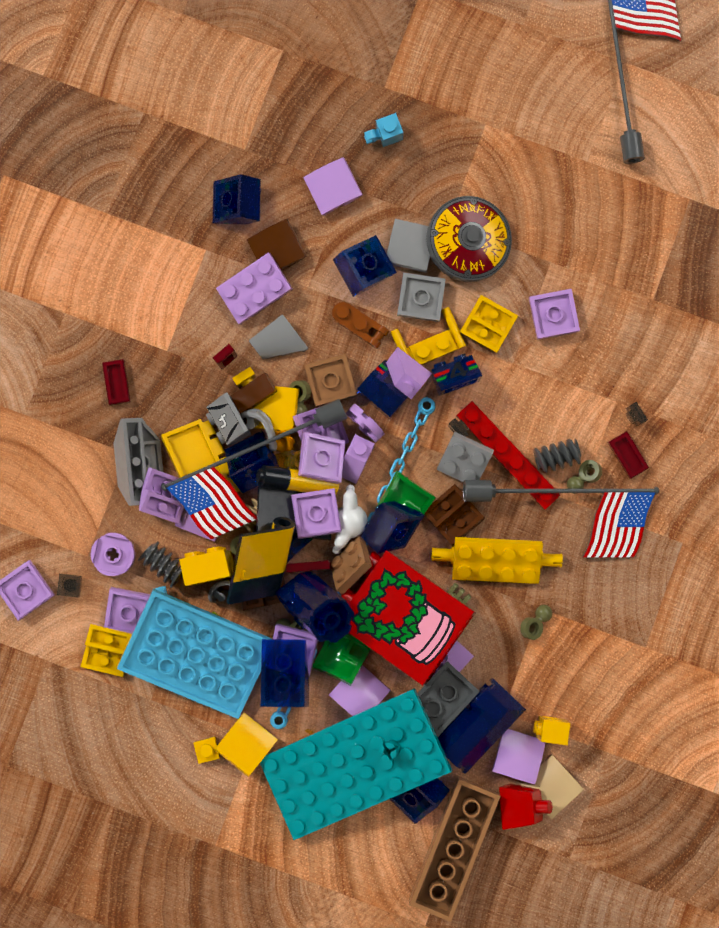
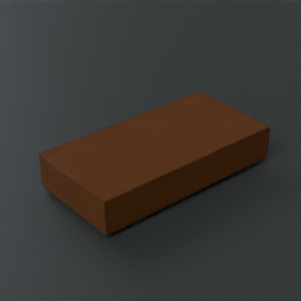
M263 373L230 397L241 414L249 409H253L275 394L277 390L268 374Z

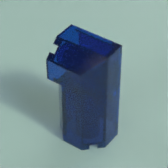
M313 571L299 573L275 592L287 612L294 617L295 622L303 630L306 629L319 642L327 640L336 643L351 631L352 625L350 621L351 618H354L353 610L343 597Z
M494 678L489 680L492 683L490 686L485 683L479 689L480 692L469 703L470 707H465L437 737L446 757L458 769L461 768L464 774L475 765L526 710Z

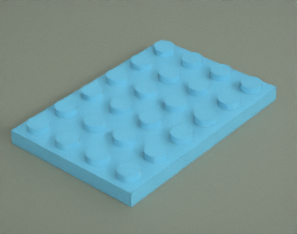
M153 588L117 669L239 719L275 641L270 637Z

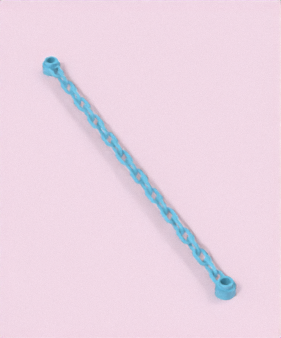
M426 397L419 401L418 412L414 419L416 426L413 432H409L403 441V454L401 458L394 461L389 472L391 479L388 485H384L381 488L377 497L378 503L384 490H387L395 474L393 470L397 462L398 465L402 463L399 470L402 473L405 467L403 459L407 452L413 450L417 442L416 432L418 427L424 425L428 416L434 412L435 402L431 398ZM429 402L431 408L428 410L424 409L423 403ZM420 413L425 415L422 422L421 419L418 420ZM411 435V439L414 438L413 443L410 448L409 446L405 447L408 438ZM376 511L371 512L368 516V523L372 515L373 518L377 517L372 529L371 525H367L363 536L365 541L369 532H373L376 529L380 520V515ZM339 592L332 593L326 606L328 613L325 619H321L315 628L314 633L317 634L321 623L323 622V626L326 625L322 636L321 633H318V640L323 639L329 629L330 623L328 619L331 612H336L333 606L330 607L334 596L336 599L340 598L341 593ZM293 675L288 686L290 694L287 700H283L280 703L277 711L270 718V723L274 728L282 729L287 725V716L292 707L290 700L293 694L299 692L304 682L303 676ZM296 677L298 680L301 678L297 689L295 687L292 688ZM284 703L285 707L288 706L286 713L280 711ZM278 716L282 717L283 723L277 724L275 718Z

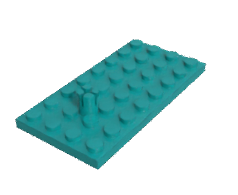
M415 688L269 753L260 762L293 840L452 772V768Z

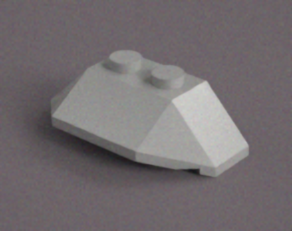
M143 418L120 419L113 443L117 484L128 505L136 506L140 504L141 492L148 468L163 472L160 439L145 424Z

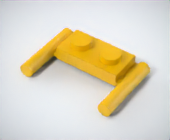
M450 307L441 310L450 330H446L406 348L399 329L391 331V335L396 346L420 365L466 347Z

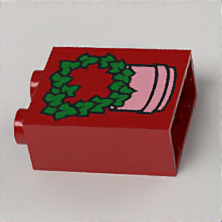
M386 550L381 557L377 553L372 552L369 555L372 566L362 575L366 580L357 593L349 588L336 602L334 610L341 614L336 624L423 686L430 680L476 612L393 553Z

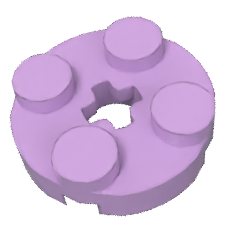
M353 404L346 412V415L353 422H356L359 425L358 428L376 443L385 433L370 416L368 417L363 413L364 411L358 405Z
M105 534L97 539L92 546V563L104 575L118 576L124 574L134 563V545L122 534ZM115 548L119 556L114 561H111V557L107 553Z

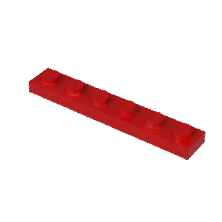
M473 401L456 415L484 446L494 450L492 455L524 489H555ZM529 493L544 510L561 496L560 493Z

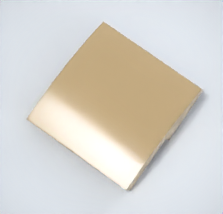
M553 755L540 765L535 785L524 781L520 783L521 786L539 789L542 800H551L553 810L551 814H547L551 819L584 790Z

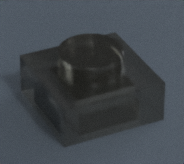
M637 402L625 408L627 410L626 416L632 424L635 423L636 426H639L648 420Z
M455 418L447 425L453 433L457 432L465 437L469 436L467 433L469 428L462 420L457 421Z
M59 573L57 595L80 597L82 576Z

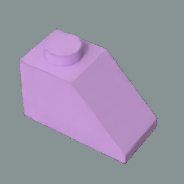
M399 347L396 348L386 362L394 386L411 400L432 374Z
M356 434L354 435L344 456L342 478L354 484L357 483L375 443Z

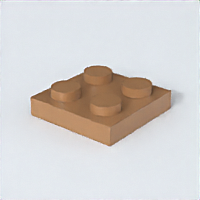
M346 354L304 365L316 407L326 405L337 399L344 400L357 396Z
M360 536L350 542L346 549L339 556H336L330 564L336 591L342 595L372 566L366 541Z

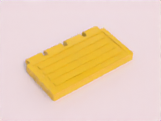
M199 419L161 435V439L179 478L226 458L219 459V456L225 454L219 438L210 440V437L216 435V432L209 420L202 422ZM229 461L215 467L231 483L236 492L242 490L236 476L227 477L234 473Z

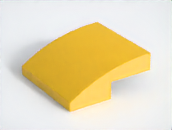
M480 295L460 332L497 353L518 315Z
M275 386L277 392L253 409H259L266 413L272 421L274 430L288 431L296 426L293 416L297 415L299 389ZM261 422L258 426L255 427L258 429H265Z
M90 624L85 642L86 648L80 667L124 677L125 672L118 670L117 666L132 634Z
M244 712L214 750L249 777L278 739Z

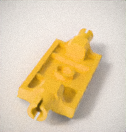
M455 537L454 547H451V549L432 547L431 561L451 562L453 564L452 580L539 584L540 569L543 566L562 568L563 555L543 553L542 541Z

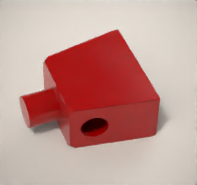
M506 784L499 787L502 830L537 824L543 821V814L552 813L553 805L551 800H542L539 789L515 784Z

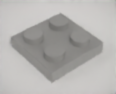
M403 272L397 316L439 322L446 279Z
M454 432L436 470L462 482L464 480H480L494 450Z

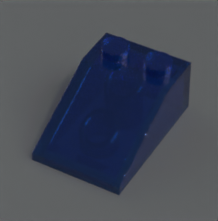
M262 639L260 707H309V672L306 640Z

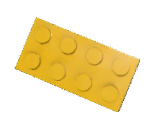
M217 546L206 549L207 553L200 551L185 553V558L179 559L185 586L231 578L234 566L232 552L226 550V547Z

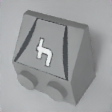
M227 392L206 407L209 411L206 416L211 425L216 424L219 432L216 434L222 444L226 443L230 447L251 435L246 423L240 416L241 414Z

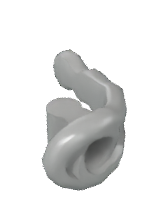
M249 409L241 413L242 419L247 418L246 426L248 429L255 428L261 422L267 432L268 439L275 436L272 421L262 410ZM276 441L269 443L270 451H276Z
M231 578L222 579L212 586L208 593V600L211 603H215L217 599L224 601L227 598L228 590H224L222 586H230Z

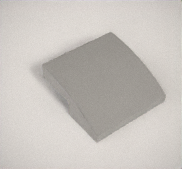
M395 219L386 254V264L426 273L430 259L426 241L428 226Z

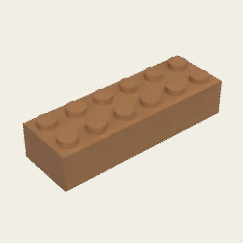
M457 776L409 897L410 906L449 922L452 921L500 799L498 792Z

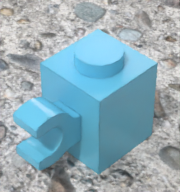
M394 113L376 120V129L364 132L366 143L370 144L381 140L382 146L385 147L403 140L404 132L397 114Z

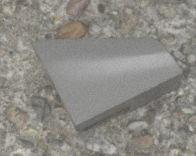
M283 314L249 340V343L263 360L273 358L274 356L289 355V353L308 350L307 345Z

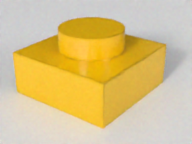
M248 367L232 379L239 388L253 381L256 375L252 368Z
M215 736L193 742L198 764L221 758L220 754L214 750L217 747Z

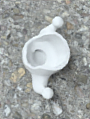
M351 484L347 485L346 492L343 495V505L338 510L341 532L336 534L335 546L333 547V553L337 555L341 553V549L347 545L351 538L360 536L368 525L366 512L358 506L357 495L354 492L355 487Z

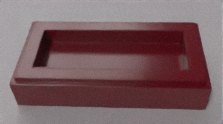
M228 344L213 357V360L221 369H224L238 355L232 346Z
M125 360L102 362L108 405L131 402Z
M627 431L607 442L629 479L649 468Z
M329 560L289 563L286 565V573L330 569Z

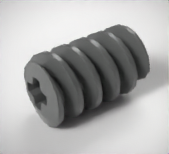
M576 438L574 443L571 439H567L566 446L562 441L558 442V447L554 443L550 444L549 450L546 446H542L541 453L537 448L533 449L538 470L542 468L544 473H547L548 466L553 471H556V464H559L561 469H564V462L566 461L571 467L574 459L578 465L581 464V452Z
M157 541L144 551L138 561L145 558L143 565L148 566L152 564L150 571L154 572L158 569L156 576L159 578L165 575L163 582L172 581L170 588H173L183 576L181 566H177L179 558L171 561L173 553L164 555L166 547L158 550L160 542Z

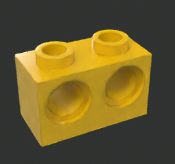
M539 715L538 720L534 721L533 733L536 734V738L541 742L568 746L570 722L562 718Z

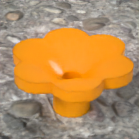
M274 430V431H275V436H277V435H279V434H281V433L286 432V431H284V430H281V431ZM291 434L276 440L277 450L279 452H291L293 450L295 441Z

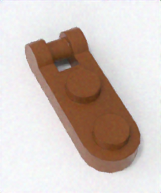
M339 302L333 307L332 316L338 324L376 349L381 345L380 341L383 336L386 337L389 333L386 327L377 323L349 303ZM371 328L376 331L373 337L368 335Z

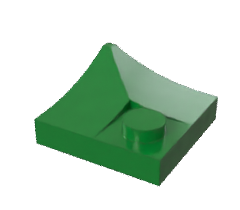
M397 470L375 510L391 521L409 520L405 529L412 533L436 497ZM402 504L407 506L401 517L394 518ZM409 508L414 509L410 516H405Z
M334 626L312 668L351 686L371 648Z

